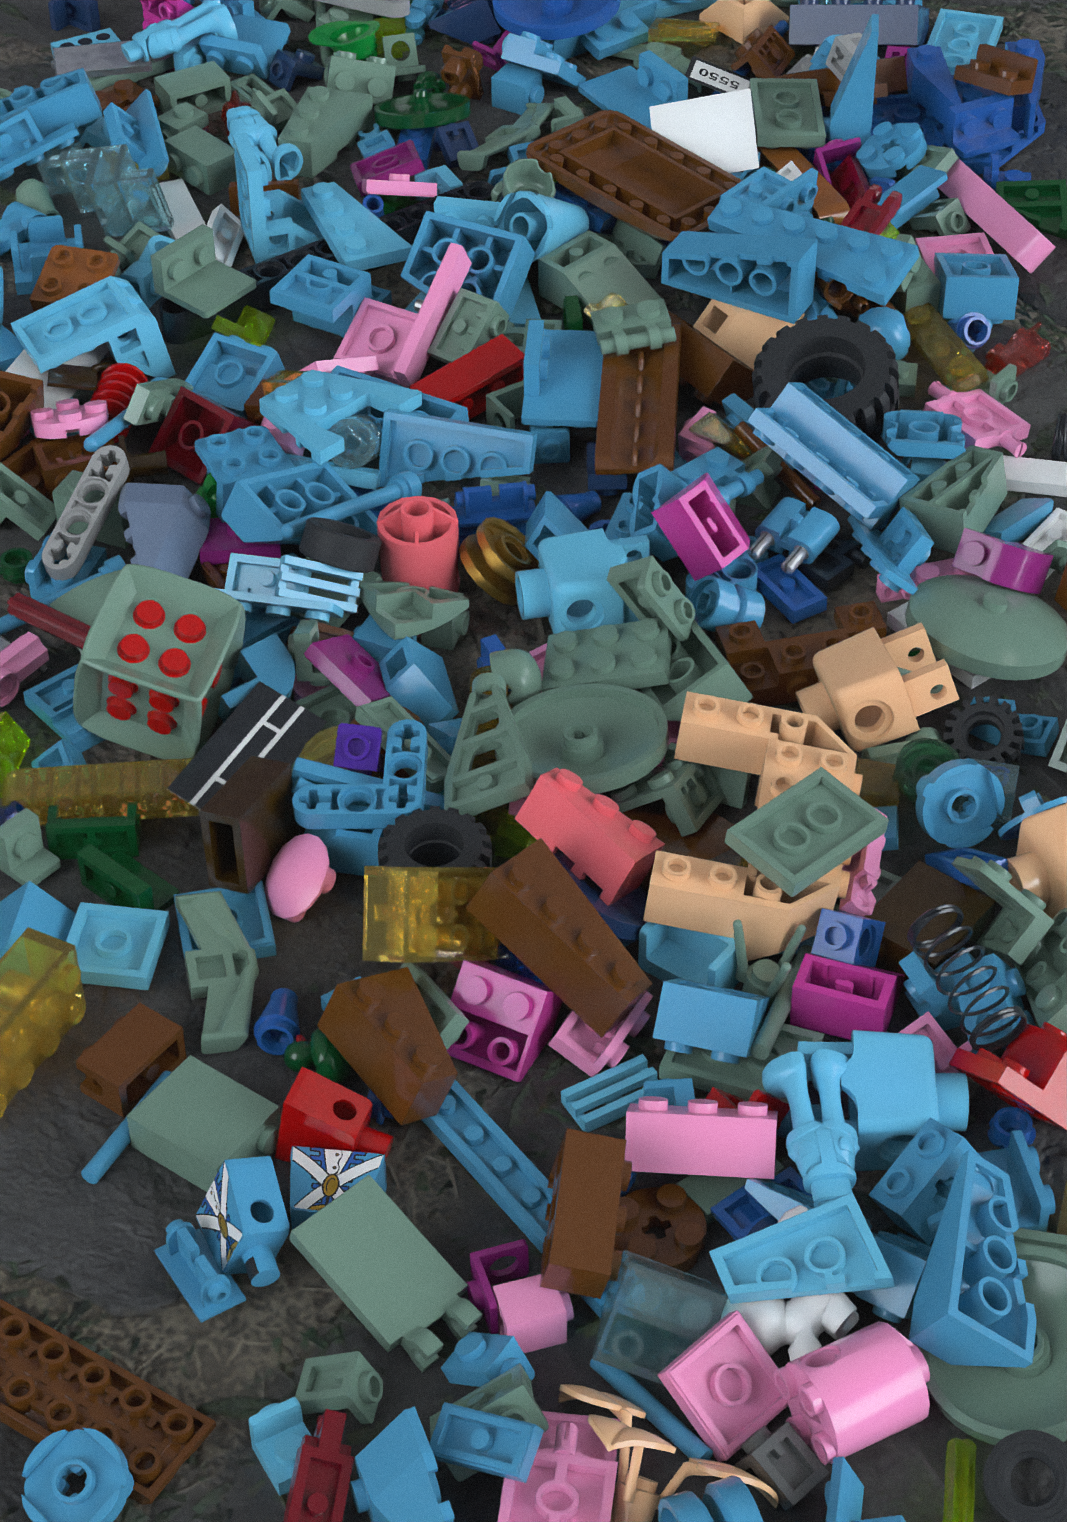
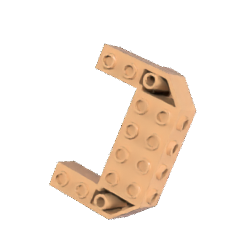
M688 691L686 693L674 759L759 775L754 805L757 806V810L820 767L824 768L859 796L863 775L855 773L857 755L818 716ZM656 850L643 921L734 939L733 922L739 919L743 925L747 962L775 955L786 949L791 937L801 924L806 927V932L801 942L816 935L821 909L834 910L836 899L846 898L850 872L842 871V866H849L851 857L797 895L791 897L749 862L747 868Z

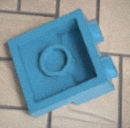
M522 31L521 36L509 33L504 38L501 59L542 72V79L578 89L579 83L586 81V77L576 72V65L566 62L565 58L552 51L553 45L541 41V37Z
M214 332L185 381L193 385L194 392L208 397L247 419L244 404L263 379L276 380L278 382L285 368L280 355L273 348L266 345L259 347L246 343L238 336L230 335L228 337Z

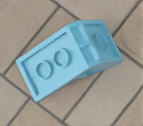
M247 133L232 135L240 222L255 263L257 264L323 239V235L301 200L280 189L263 192V186H268V174L265 164H261L257 145H251Z
M109 276L10 323L16 337L40 373L57 368L62 363L83 353L90 352L103 343H107L110 354L117 363L134 365L143 371L144 374L155 378H169L176 374L156 318L128 280Z

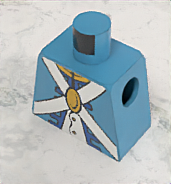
M292 1146L290 1168V1216L292 1230L367 1175H370L386 1192L385 1154Z
M271 1156L224 1160L195 1216L221 1272L226 1275L247 1273L251 1285L254 1287L270 1285L280 1277L275 1257L286 1240L290 1227Z

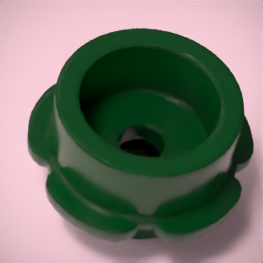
M425 71L417 77L413 89L433 88L427 90V92H443L446 89V84L438 73Z
M19 547L6 550L0 557V575H3V578L11 583L21 584L26 582L25 569L28 562L34 559L32 553L25 548Z

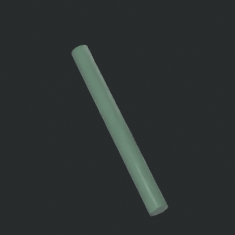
M803 945L799 948L791 964V970L779 989L753 1042L750 1051L752 1056L758 1060L768 1058L791 1010L792 986L805 953H811L812 947L809 945Z

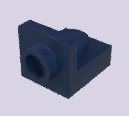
M469 121L454 122L438 127L433 141L434 150L436 152L442 151L449 169L459 167L457 153L460 150L471 151L479 147Z

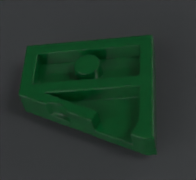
M1066 179L996 182L995 192L1038 231L1067 239Z

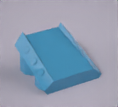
M902 409L884 414L880 436L886 446L897 456L954 459L966 451L964 447L965 435L961 433L962 420L958 416L937 411Z

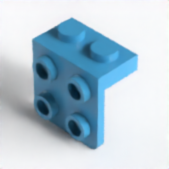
M237 14L232 19L236 27L238 40L203 34L198 44L208 62L215 61L223 71L243 75L254 73L259 78L267 79L278 49L282 50L291 30L289 25L284 22Z
M249 426L242 430L224 434H213L195 441V452L217 482L216 514L222 523L225 520L221 517V514L237 480L295 467L270 431L264 426Z

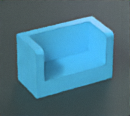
M651 922L645 923L640 929L638 965L642 970L662 981L680 978L733 989L740 982L735 978L737 959L733 938Z

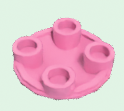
M308 833L295 836L283 845L274 857L266 876L264 890L267 906L273 915L293 923L299 922L304 917L306 910L312 907L321 893L326 894L333 888L336 881V872L329 867L327 846L320 837Z

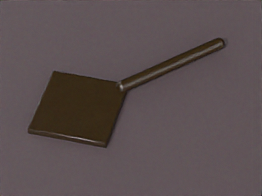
M112 359L92 365V367L61 364L57 368L49 369L47 386L96 391L97 372L105 370L109 365L117 362Z

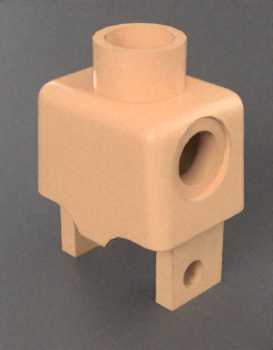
M921 622L881 639L875 628L872 627L817 652L813 657V666L819 683L795 692L802 713L818 716L832 731L840 729L849 747L856 752H861L863 749L875 747L919 731L917 716L959 700L948 664L945 659L936 662L925 627ZM921 648L916 656H908L911 649ZM897 667H900V668H903V669H906V670H909V671H912V672L907 673V674L901 676V674H900V672H899V669H898ZM943 685L940 692L930 693L934 686Z
M1067 803L1023 819L1020 825L1016 856L1007 858L1008 870L1012 875L1009 883L1020 892L1023 889H1027L1038 896L1047 905L1043 912L1052 919L1060 910L1067 908Z

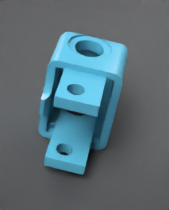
M603 528L543 539L538 546L539 568L516 571L515 573L517 603L522 620L548 617L553 634L563 631L596 628L608 624L616 625L640 621L607 581L610 567L650 556L647 535L608 540ZM630 551H638L633 557L626 556Z
M852 1030L851 1042L798 1041L797 1051L804 1055L807 1081H812L810 1059L816 1050L830 1049L844 1054L849 1059L846 1062V1070L841 1074V1089L847 1093L849 1120H845V1123L855 1129L860 1147L859 1152L855 1156L854 1171L889 1170L930 1117L953 1131H966L969 1115L966 1073H935L933 1043L927 1036ZM815 1119V1121L821 1123L822 1119Z

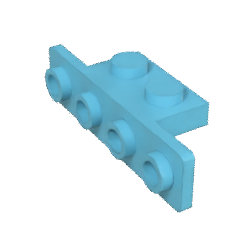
M231 553L225 589L215 588L239 601L243 605L245 613H251L252 607L265 608V614L280 618H290L291 612L304 613V619L318 620L321 623H329L330 617L343 618L344 610L334 603L274 596L281 561L279 558ZM289 567V573L307 577L312 575L310 571ZM290 582L286 583L285 589L303 593L309 592L308 586Z

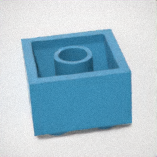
M935 253V276L941 282L938 310L942 319L950 321L970 312L984 315L992 321V324H1000L1003 320L1015 319L1019 277L1006 254Z
M680 978L663 981L653 1038L665 1040L664 1049L692 1054L693 1047L712 1050L711 1059L739 1064L740 1056L745 1058L752 1056L750 1049L764 1022L770 997Z

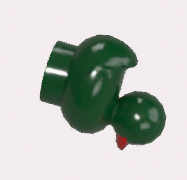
M320 1028L312 1033L310 1042L304 1036L297 1035L296 1041L290 1043L284 1051V1062L293 1072L299 1073L302 1067L311 1069L315 1065L317 1074L338 1084L344 1083L352 1072L351 1065Z

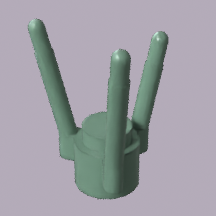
M737 919L733 922L737 959L735 978L744 983L743 992L770 997L768 1009H770L779 989L791 970L790 962L801 943L806 927L803 924L797 927L777 964L769 959H761L749 966L743 925L741 920Z

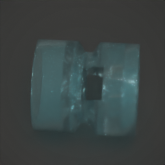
M356 414L346 417L334 424L329 430L344 437L345 451L332 458V461L340 467L349 469L360 468L377 458L380 454L382 427L377 420L369 415Z

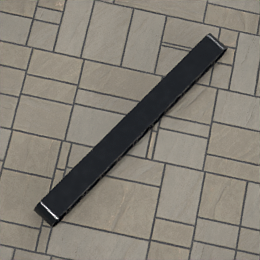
M475 181L437 196L491 201V192L494 186L488 182ZM437 196L378 218L412 246L425 212H434V202ZM323 238L238 270L255 279L256 288L209 318H203L165 298L159 305L163 339L170 344L188 343L281 307L270 303L269 291L308 254L336 263L339 262ZM380 266V267H376V268H371V269H367V270H362V271H365V272H368V273H369V272H371V271L377 270V269L382 268V267H384V266Z

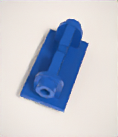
M526 481L498 484V496H492L491 485L462 487V491L455 492L454 500L459 528L478 527L486 518L496 517L508 523L528 521L536 508L534 500H536L535 485L527 484Z

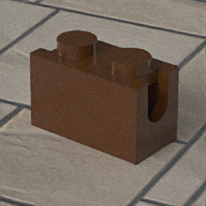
M139 1002L125 1016L118 1018L112 1028L97 1042L86 1047L76 1060L77 1069L86 1075V1079L80 1083L81 1092L124 1118L164 1071L173 1072L187 1059L183 1028Z

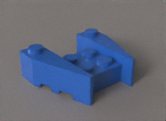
M1020 39L1017 42H1005V50L1036 58L1038 65L1032 93L1012 95L1014 97L1011 128L1013 130H1023L1026 138L1032 139L1042 90L1045 55L1038 40ZM921 45L918 48H907L906 76L909 98L916 106L922 105L926 109V116L931 121L938 120L943 125V133L945 135L948 107L998 94V92L953 79L954 75H951L940 46Z

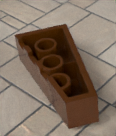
M542 838L492 871L466 907L476 919L601 1038L627 1017L652 985V982Z

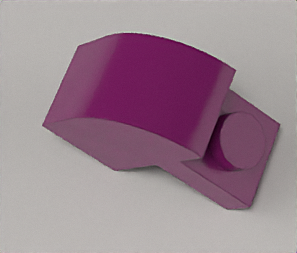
M964 528L951 566L982 577L983 580L1026 593L1041 594L1054 555L1018 542L1004 541L971 528Z

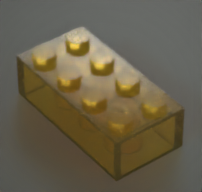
M29 927L0 959V1119L8 1103L19 1090L28 1086L36 1069L46 1057H50L55 1053L60 1040L72 1025H76L81 1021L86 1011V1000L84 999L76 946Z

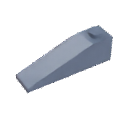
M126 483L121 487L118 508L120 516L125 519L128 518L130 526L124 531L126 541L133 545L136 553L130 559L131 564L150 566L189 578L199 555V549L202 547L209 532L211 511L207 502L200 495H193L184 485Z

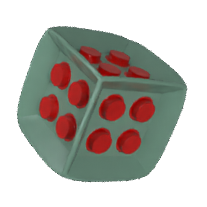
M126 564L112 581L85 639L81 660L77 666L74 679L73 712L77 723L87 731L121 746L163 760L188 764L209 740L219 718L218 712L221 695L230 690L234 669L238 664L239 653L243 646L246 621L243 605L230 595L191 579L150 566Z

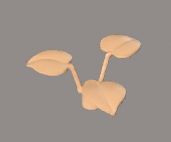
M560 1385L559 1403L578 1399L607 1408L620 1420L617 1421L589 1414L587 1420L609 1452L620 1448L618 1478L614 1489L615 1494L610 1522H652L660 1499L673 1495L683 1480L693 1475L716 1476L720 1478L732 1475L740 1477L745 1484L753 1486L762 1493L774 1508L777 1507L779 1501L777 1493L757 1477L730 1464L691 1457L688 1462L682 1464L660 1495L655 1493L658 1483L639 1476L644 1447L675 1454L676 1447L653 1433L632 1427V1415L645 1419L646 1412L635 1404L610 1393L600 1392L580 1385ZM634 1446L629 1468L630 1447Z

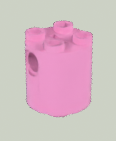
M878 1321L790 1361L784 1367L774 1371L773 1377L776 1387L781 1396L787 1400L792 1415L787 1418L786 1422H789L824 1465L832 1464L834 1457L843 1456L845 1458L923 1421L929 1413L930 1402L926 1385L930 1381L928 1364L919 1348L888 1323Z

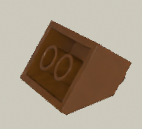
M668 310L671 323H681L682 329L679 384L687 389L690 384L696 389L692 394L710 407L714 401L723 406L722 400L734 393L743 401L754 397L752 372L754 370L694 328L693 325Z

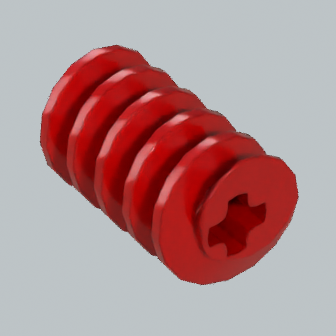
M128 363L109 365L103 370L96 386V391H94L90 401H107L109 422L128 408L136 385L148 382L147 377L139 368ZM131 425L113 438L114 443L119 442L118 436L124 435V439L127 437Z

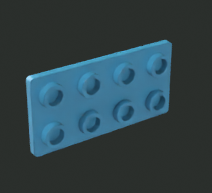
M648 50L639 54L638 70L632 66H627L579 83L578 92L602 110L618 111L652 130L649 107L688 100V78Z
M763 166L720 195L719 202L724 195L813 218L812 206L818 192V186L816 185L818 171L810 168L793 181H790Z
M529 320L523 364L524 399L521 423L523 425H534L537 427H597L603 355H601L600 346H598L594 331L544 329V320Z

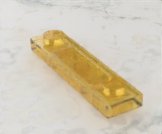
M930 302L915 306L903 314L906 326L910 332V341L950 390L965 392L989 380L985 367Z

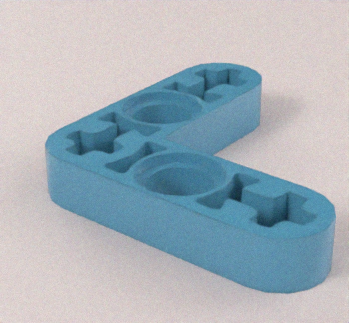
M405 719L394 723L389 728L386 741L383 784H313L300 788L294 793L292 798L295 821L307 829H385L388 824L395 825V818L402 814L409 816L412 814V811L418 808L424 811L428 741L425 726L416 720ZM406 739H411V752L403 751V744ZM403 768H410L417 772L409 778H399L394 775L396 771ZM400 795H407L408 797L406 808H399ZM356 801H363L370 805L367 809L359 812L350 811L346 808L349 804ZM316 804V809H310L311 805ZM333 804H338L337 810H334Z

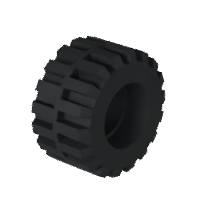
M430 806V810L425 811L418 808L412 811V814L409 816L402 814L395 818V825L388 824L383 830L384 837H380L378 842L379 882L384 903H389V909L395 915L403 913V920L410 923L419 920L421 921V926L431 927L432 923H440L441 926L451 925L452 920L457 919L459 922L468 919L469 911L466 907L492 872V846L490 836L486 835V828L482 823H475V817L468 813L460 815L459 809L451 807L448 810H440V806Z

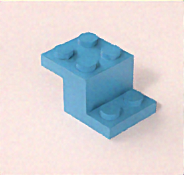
M310 254L301 260L269 291L270 303L291 310L293 321L340 335L343 338L364 297L385 304H392L391 291L371 285V273Z

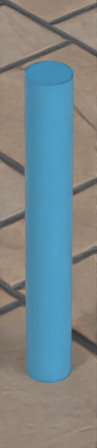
M164 1071L135 1107L172 1072ZM127 1116L81 1171L82 1177L87 1182L97 1184L131 1142Z
M604 1350L594 1355L590 1361V1367L627 1401L643 1409L646 1412L645 1418L688 1458L711 1459L713 1451Z

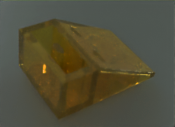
M364 866L362 960L397 963L498 960L499 940L466 909L490 873L498 867Z

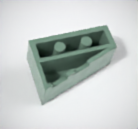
M324 86L308 87L278 137V146L283 143H290L297 146L302 153L303 165L297 176L315 177L338 158V151L343 147L351 148L356 144L357 131L362 130L364 133H369L374 130L372 94L332 90Z
M970 445L966 448L965 452L951 459L899 498L900 510L904 507L916 515L934 541L933 548L956 554L964 528H971L982 533L985 531L1008 494L1003 453Z

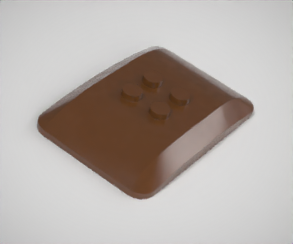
M603 110L530 143L526 149L527 159H536L544 172H551L553 179L573 194L645 235L670 242L682 231H710L707 218L718 205L720 195L743 181L625 114L613 110Z

